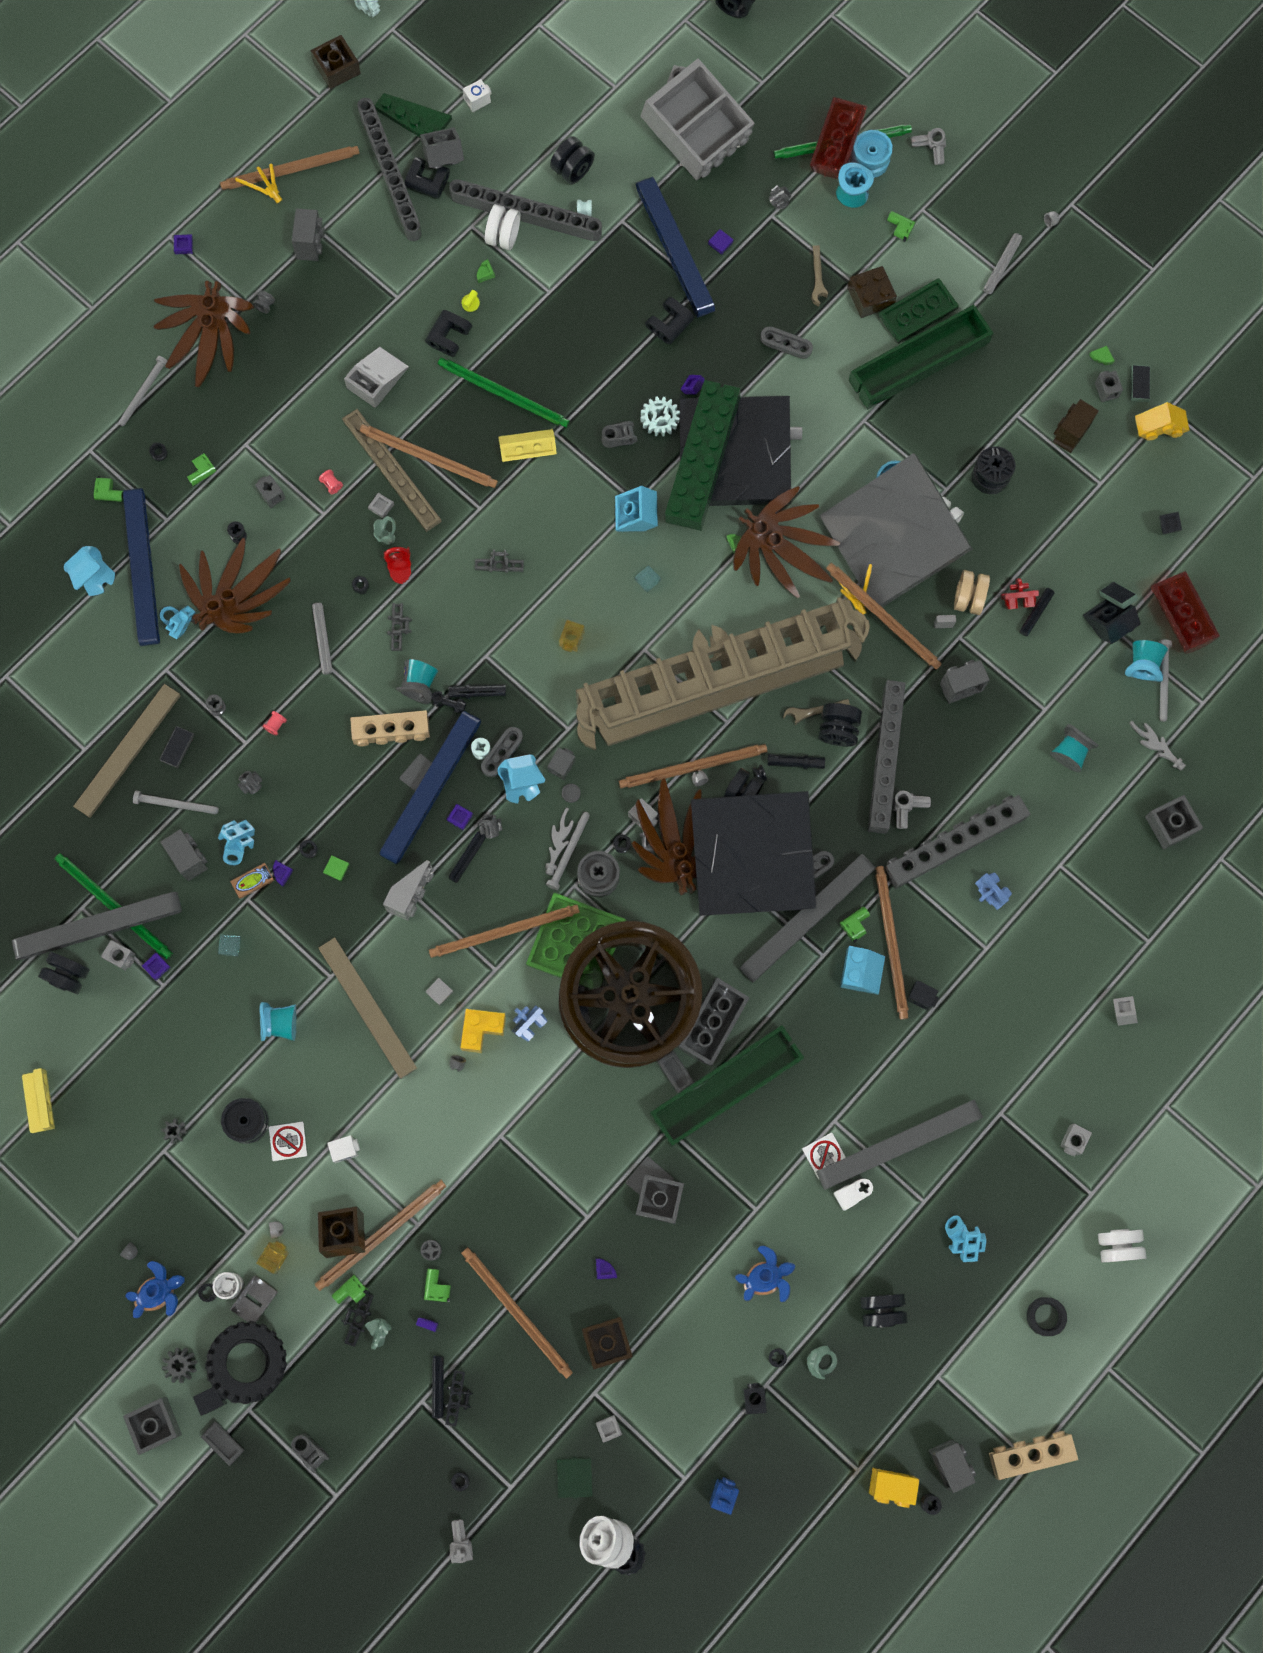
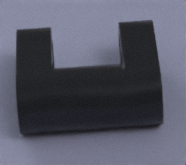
M415 157L405 179L406 188L439 199L449 179L450 168L442 166L438 169L434 180L422 176L426 161Z
M668 297L662 305L674 318L666 325L657 317L651 316L645 322V325L658 338L671 345L694 320V315L677 300Z
M442 310L425 342L430 347L448 356L455 357L459 346L447 339V334L450 329H453L461 334L468 335L472 324L450 311Z

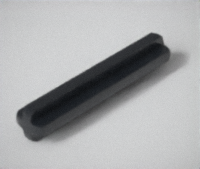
M1046 588L1019 630L1022 635L1028 636L1055 594L1052 589Z
M480 831L475 834L450 873L449 879L457 883L485 841V834L481 835Z
M434 1356L432 1363V1417L440 1419L443 1418L444 1357Z

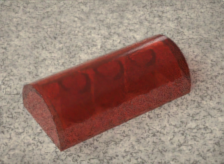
M833 97L810 163L811 169L821 175L838 179L841 167L849 163L867 111V106Z
M1186 571L1151 586V590L1185 654L1199 650L1220 637Z

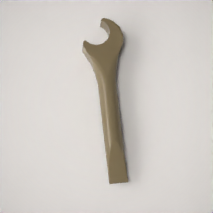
M820 245L813 246L815 288L812 293V302L820 306L821 302L818 300V297L824 296L827 298L828 292L822 281Z
M848 699L835 702L850 705ZM824 705L810 709L788 708L784 712L783 719L791 715L795 718L794 725H797L807 717L821 714Z

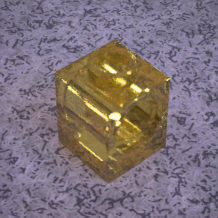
M567 620L559 639V645L562 646V649L572 652V650L577 652L585 632V626ZM568 635H575L576 639L568 640L566 637Z
M278 1241L275 1244L269 1242L256 1264L273 1274H277L289 1252L285 1250L286 1246Z

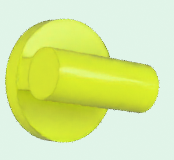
M471 290L470 294L462 299V307L468 312L476 311L480 305L477 297L478 293L475 290Z

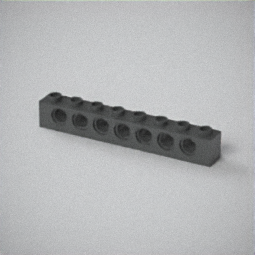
M887 680L883 689L868 832L887 834L890 828L905 682Z
M1010 795L1003 799V803L999 806L993 804L986 809L987 812L980 815V813H977L969 818V822L964 824L962 821L953 826L954 830L950 832L945 830L936 836L937 839L924 841L917 850H914V848L909 849L903 853L904 857L900 859L895 857L889 860L884 870L894 888L897 889L1027 819L1031 814L1020 795L1015 797ZM1002 810L1008 811L1009 814H1010V817H1008V818L1004 817V816L1002 815L1001 811H1002ZM985 819L992 820L993 826L986 825ZM968 829H976L977 835H971ZM952 837H958L961 844H955L952 841ZM935 846H942L944 853L937 852ZM920 854L926 855L927 858H928V861H927V862H922V861L919 859V855H920ZM908 863L911 866V870H904L902 864Z

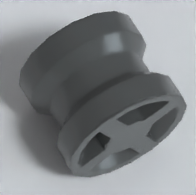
M259 291L257 294L258 298L254 300L253 305L258 311L267 314L270 311V305L275 302V298L265 291Z
M434 1240L425 1241L421 1246V1255L426 1260H437L442 1253L441 1245Z

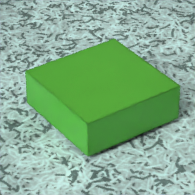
M331 856L323 873L342 881L350 864Z

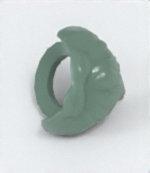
M390 516L384 517L383 520L377 519L373 525L376 540L386 545L394 543L396 538L394 535L396 528L395 520ZM388 521L392 522L391 533L385 530Z
M376 1318L365 1324L370 1335L373 1336L371 1349L376 1350L377 1347L383 1346L385 1336L392 1329L391 1325L384 1319Z
M828 1346L815 1348L808 1354L806 1359L811 1374L823 1380L826 1378L825 1375L831 1373L837 1364L836 1354L830 1351ZM826 1354L830 1355V1365L826 1369L819 1368L822 1357Z

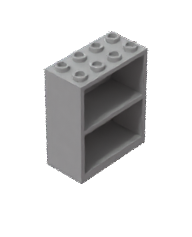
M699 58L647 99L640 116L696 181L700 177L705 178L711 172L710 169L712 167H718L724 161V157H730L737 150V146L746 144L755 124Z

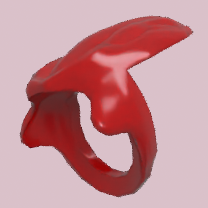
M393 547L384 551V560L388 564L390 576L397 584L403 585L411 575V553L409 547L407 549Z

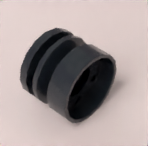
M999 446L989 447L981 452L971 475L972 482L979 491L989 495L998 494L1008 486L1016 467L1015 459L1011 452Z
M842 703L825 704L821 716L824 723L820 724L819 729L821 731L818 733V739L835 746L849 747L857 745L859 730L855 727L861 724L862 711L857 707Z

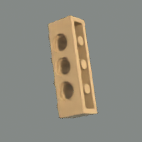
M427 710L351 717L354 745L357 744V746H368L369 743L383 745L387 744L388 741L403 743L408 739L423 741L426 738H430ZM409 724L414 725L413 730H411V731H406V730H405V727H406L407 725H409ZM389 726H394L395 730L393 732H386ZM375 728L376 732L374 734H367L368 729Z
M1059 1431L1052 1433L1053 1437L1045 1439V1436L1033 1438L1031 1443L1026 1444L1025 1441L1013 1443L1014 1447L1006 1449L1005 1446L993 1448L994 1452L989 1453L995 1478L1001 1480L1078 1460L1072 1435ZM1051 1444H1055L1057 1447L1054 1455H1050L1048 1452V1447ZM1031 1449L1037 1451V1457L1034 1460H1030L1028 1456ZM1011 1454H1016L1018 1458L1017 1463L1014 1465L1009 1463V1456Z

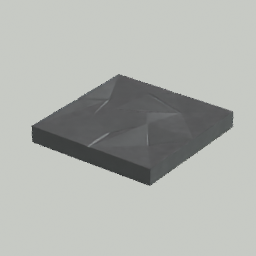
M915 453L820 515L833 539L840 542L838 548L862 589L868 566L872 564L866 593L881 607H884L973 550Z

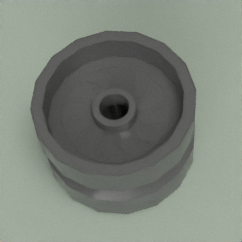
M594 851L585 855L581 859L577 871L580 888L586 894L599 898L608 896L615 891L619 884L620 868L616 859L605 851Z

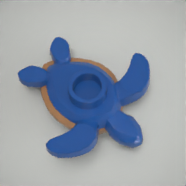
M760 1246L758 1251L765 1257L766 1262L754 1265L749 1270L747 1276L738 1274L735 1277L740 1284H744V1289L746 1290L744 1292V1300L750 1301L754 1294L769 1295L779 1289L780 1301L785 1302L790 1295V1285L783 1277L790 1275L795 1270V1264L786 1262L777 1266L776 1253L769 1247Z
M151 1261L147 1264V1267L153 1271L155 1277L147 1279L140 1286L137 1293L128 1292L125 1295L129 1301H135L134 1318H139L143 1311H155L165 1305L166 1315H173L178 1304L177 1296L173 1294L174 1289L179 1288L185 1282V1278L180 1275L172 1276L167 1280L165 1267L159 1262Z

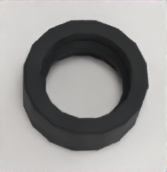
M1041 1297L1029 1305L1027 1322L1036 1334L1055 1336L1060 1334L1065 1328L1067 1312L1058 1300ZM1042 1305H1051L1058 1312L1059 1320L1051 1329L1041 1328L1035 1320V1313Z

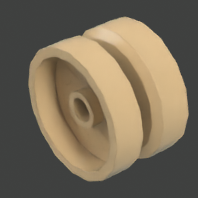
M963 570L956 588L954 610L964 612L970 601V613L981 615L987 597L990 576L979 574L974 583V573Z

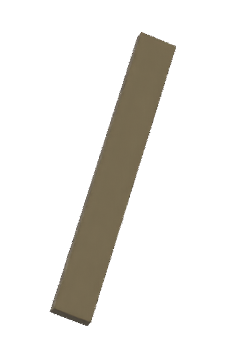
M356 409L342 418L345 425L424 530L427 532L441 523L440 517L384 443L359 432L362 424L370 426L359 410Z
M165 684L162 686L75 803L74 808L89 818L92 817L181 695Z
M336 938L320 946V952L399 1078L402 1079L418 1069Z

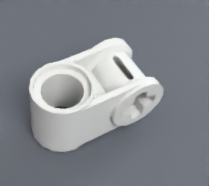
M859 1179L850 1185L842 1187L833 1194L842 1210L845 1211L869 1196L873 1191V1185L868 1179ZM860 1183L868 1185L866 1193L859 1191Z

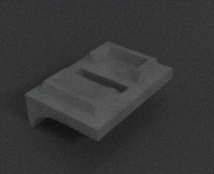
M255 1275L232 1305L230 1311L248 1323L250 1321L257 1322L278 1291ZM249 1294L259 1301L262 1306L259 1307L245 1296Z

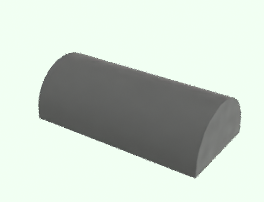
M715 978L701 1003L699 1016L694 1027L677 1047L692 1058L712 1066L750 997L721 979Z

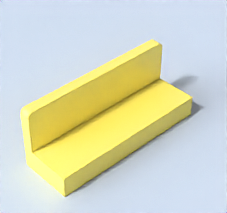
M553 429L499 437L502 462L557 454Z
M40 1068L33 1070V1073L22 1075L30 1133L55 1129L47 1071Z

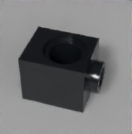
M1179 511L1159 516L1163 535L1182 531Z
M917 980L910 991L907 1001L928 1011L931 1007L934 1008L939 1000V997L936 996L938 990Z
M759 1383L747 1384V1388H743L745 1414L767 1413L765 1388L763 1386L760 1387ZM754 1392L760 1395V1401L757 1404H751L749 1401V1396Z
M212 1388L193 1397L201 1416L227 1404L226 1399L221 1398L220 1394Z

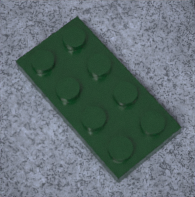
M940 278L882 310L879 312V317L899 344L958 309L959 305Z

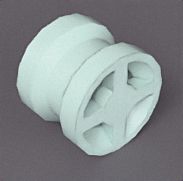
M577 200V213L592 217V200H587L586 202Z
M477 738L471 744L473 756L478 760H484L491 751L489 742L484 738Z

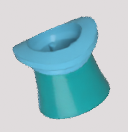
M858 163L843 165L839 171V185L836 189V196L847 207H860L868 200V190L874 181L873 174L868 168Z
M1134 641L1132 644L1133 663L1127 667L1125 675L1143 680L1163 681L1160 666L1168 648L1154 641Z
M266 1002L260 1003L261 1041H265L266 1037L271 1036L295 1041L296 1004L273 1008Z

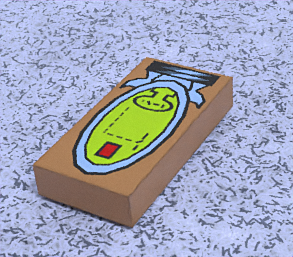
M263 863L230 882L241 899L275 880L267 865Z

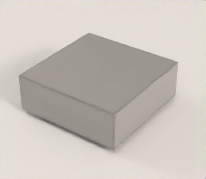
M378 493L368 506V509L384 519L394 506V502Z
M938 615L934 621V628H953L956 623V615Z
M438 978L427 989L426 993L440 1006L453 993V990Z
M615 1415L596 1422L603 1443L622 1435Z

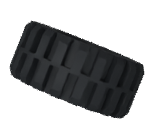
M254 1321L249 1323L239 1322L221 1332L211 1344L206 1356L205 1369H207V1379L212 1384V1389L215 1392L217 1391L224 1400L228 1399L231 1403L235 1404L258 1402L272 1393L282 1381L287 1366V1354L282 1346L284 1343L281 1339H278L277 1333L274 1330H269L267 1325L256 1324ZM242 1343H251L258 1346L264 1353L266 1361L262 1375L255 1381L248 1383L235 1380L227 1369V1357L230 1351Z

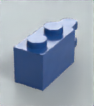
M723 1477L722 1481L717 1479L709 1502L711 1508L730 1515L732 1514L739 1493V1489L735 1486V1481Z

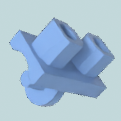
M986 873L975 883L982 895L979 901L983 902L986 899L990 905L992 904L998 910L1009 901L1008 898L1012 893L1007 887L1000 889L997 886L1000 880L996 873L989 875Z
M536 1005L531 1011L527 1006L522 1011L516 1008L514 1012L517 1016L513 1021L517 1025L512 1029V1032L516 1036L529 1041L535 1035L529 1029V1026L534 1022L541 1028L547 1023V1019L542 1014L544 1011Z

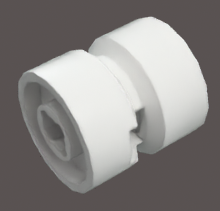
M221 1273L213 1282V1291L221 1299L237 1298L244 1289L243 1279L236 1273Z

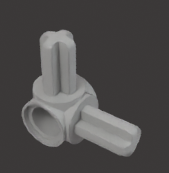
M941 128L928 131L927 135L913 136L911 138L912 147L929 145V148L933 150L935 165L945 163L944 148L946 147V137ZM937 135L942 136V139L938 142L933 140Z
M907 791L898 792L893 799V807L896 812V827L898 829H906L908 827V812L912 810V807L929 808L931 805L930 797L913 796V793ZM898 798H904L907 804H900Z
M461 1519L452 1521L454 1542L450 1544L451 1562L464 1563L473 1560L472 1544L469 1539H466L464 1521Z

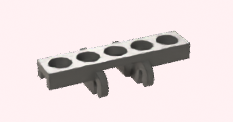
M493 549V552H491L493 557H490V559H475V570L505 571V573H508V571L523 572L524 560H508L506 556L509 553H506V550L504 552H495V549ZM495 556H504V561L495 560ZM480 562L485 564L484 566H477ZM502 563L503 567L501 569H498L496 567V564ZM515 564H521L522 567L519 568L514 566Z
M392 603V617L388 616V620L392 621V632L387 631V635L391 636V651H402V633L408 634L412 632L409 629V622L412 619L409 617L403 618V603ZM396 607H400L399 613L395 612ZM395 625L401 626L399 630H394ZM395 642H399V648H394Z

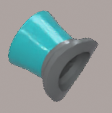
M408 659L404 662V679L401 687H396L395 690L418 703L429 704L432 700V693L429 688L438 670L422 661Z
M1067 724L1064 729L1065 738L1050 754L1056 761L1068 769L1081 772L1088 751L1097 748L1099 745L1073 725Z

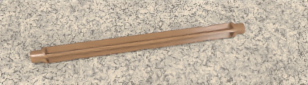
M349 146L273 167L274 175L279 177L351 158L353 155L360 154L358 146ZM270 168L262 169L267 179H271ZM255 171L228 178L226 181L220 182L222 190L245 186L235 181L236 178L251 184L264 180L259 172Z
M362 424L359 432L366 434L367 437L469 478L486 487L496 488L498 481L492 479L489 475L473 470L372 426L368 427Z
M832 562L827 566L826 569L831 573V576L846 587L850 593L925 660L929 666L932 665L936 670L941 666L942 663L937 660L936 656L888 614L863 589L854 583L839 567H836Z
M757 744L740 750L625 777L626 779L619 780L620 789L625 787L631 788L648 782L662 780L663 778L666 779L759 756L761 753L767 752L766 744Z
M884 866L876 867L877 875L875 877L880 895L897 1012H899L900 1020L909 1018V1008L907 1006L889 897L887 874L885 873Z
M578 904L574 906L569 905L565 908L440 946L437 945L436 948L429 949V954L431 958L441 957L460 949L563 918L572 917L574 914L580 913Z
M440 1180L429 1187L365 1240L364 1253L347 1255L320 1277V1280L314 1284L316 1288L321 1291L332 1284L441 1194V1191L447 1187L445 1183Z
M466 1248L461 1253L466 1258L465 1261L476 1271L557 1368L558 1372L562 1373L567 1379L573 1373L568 1367V1363L561 1358L479 1260L475 1252L473 1253L469 1248Z

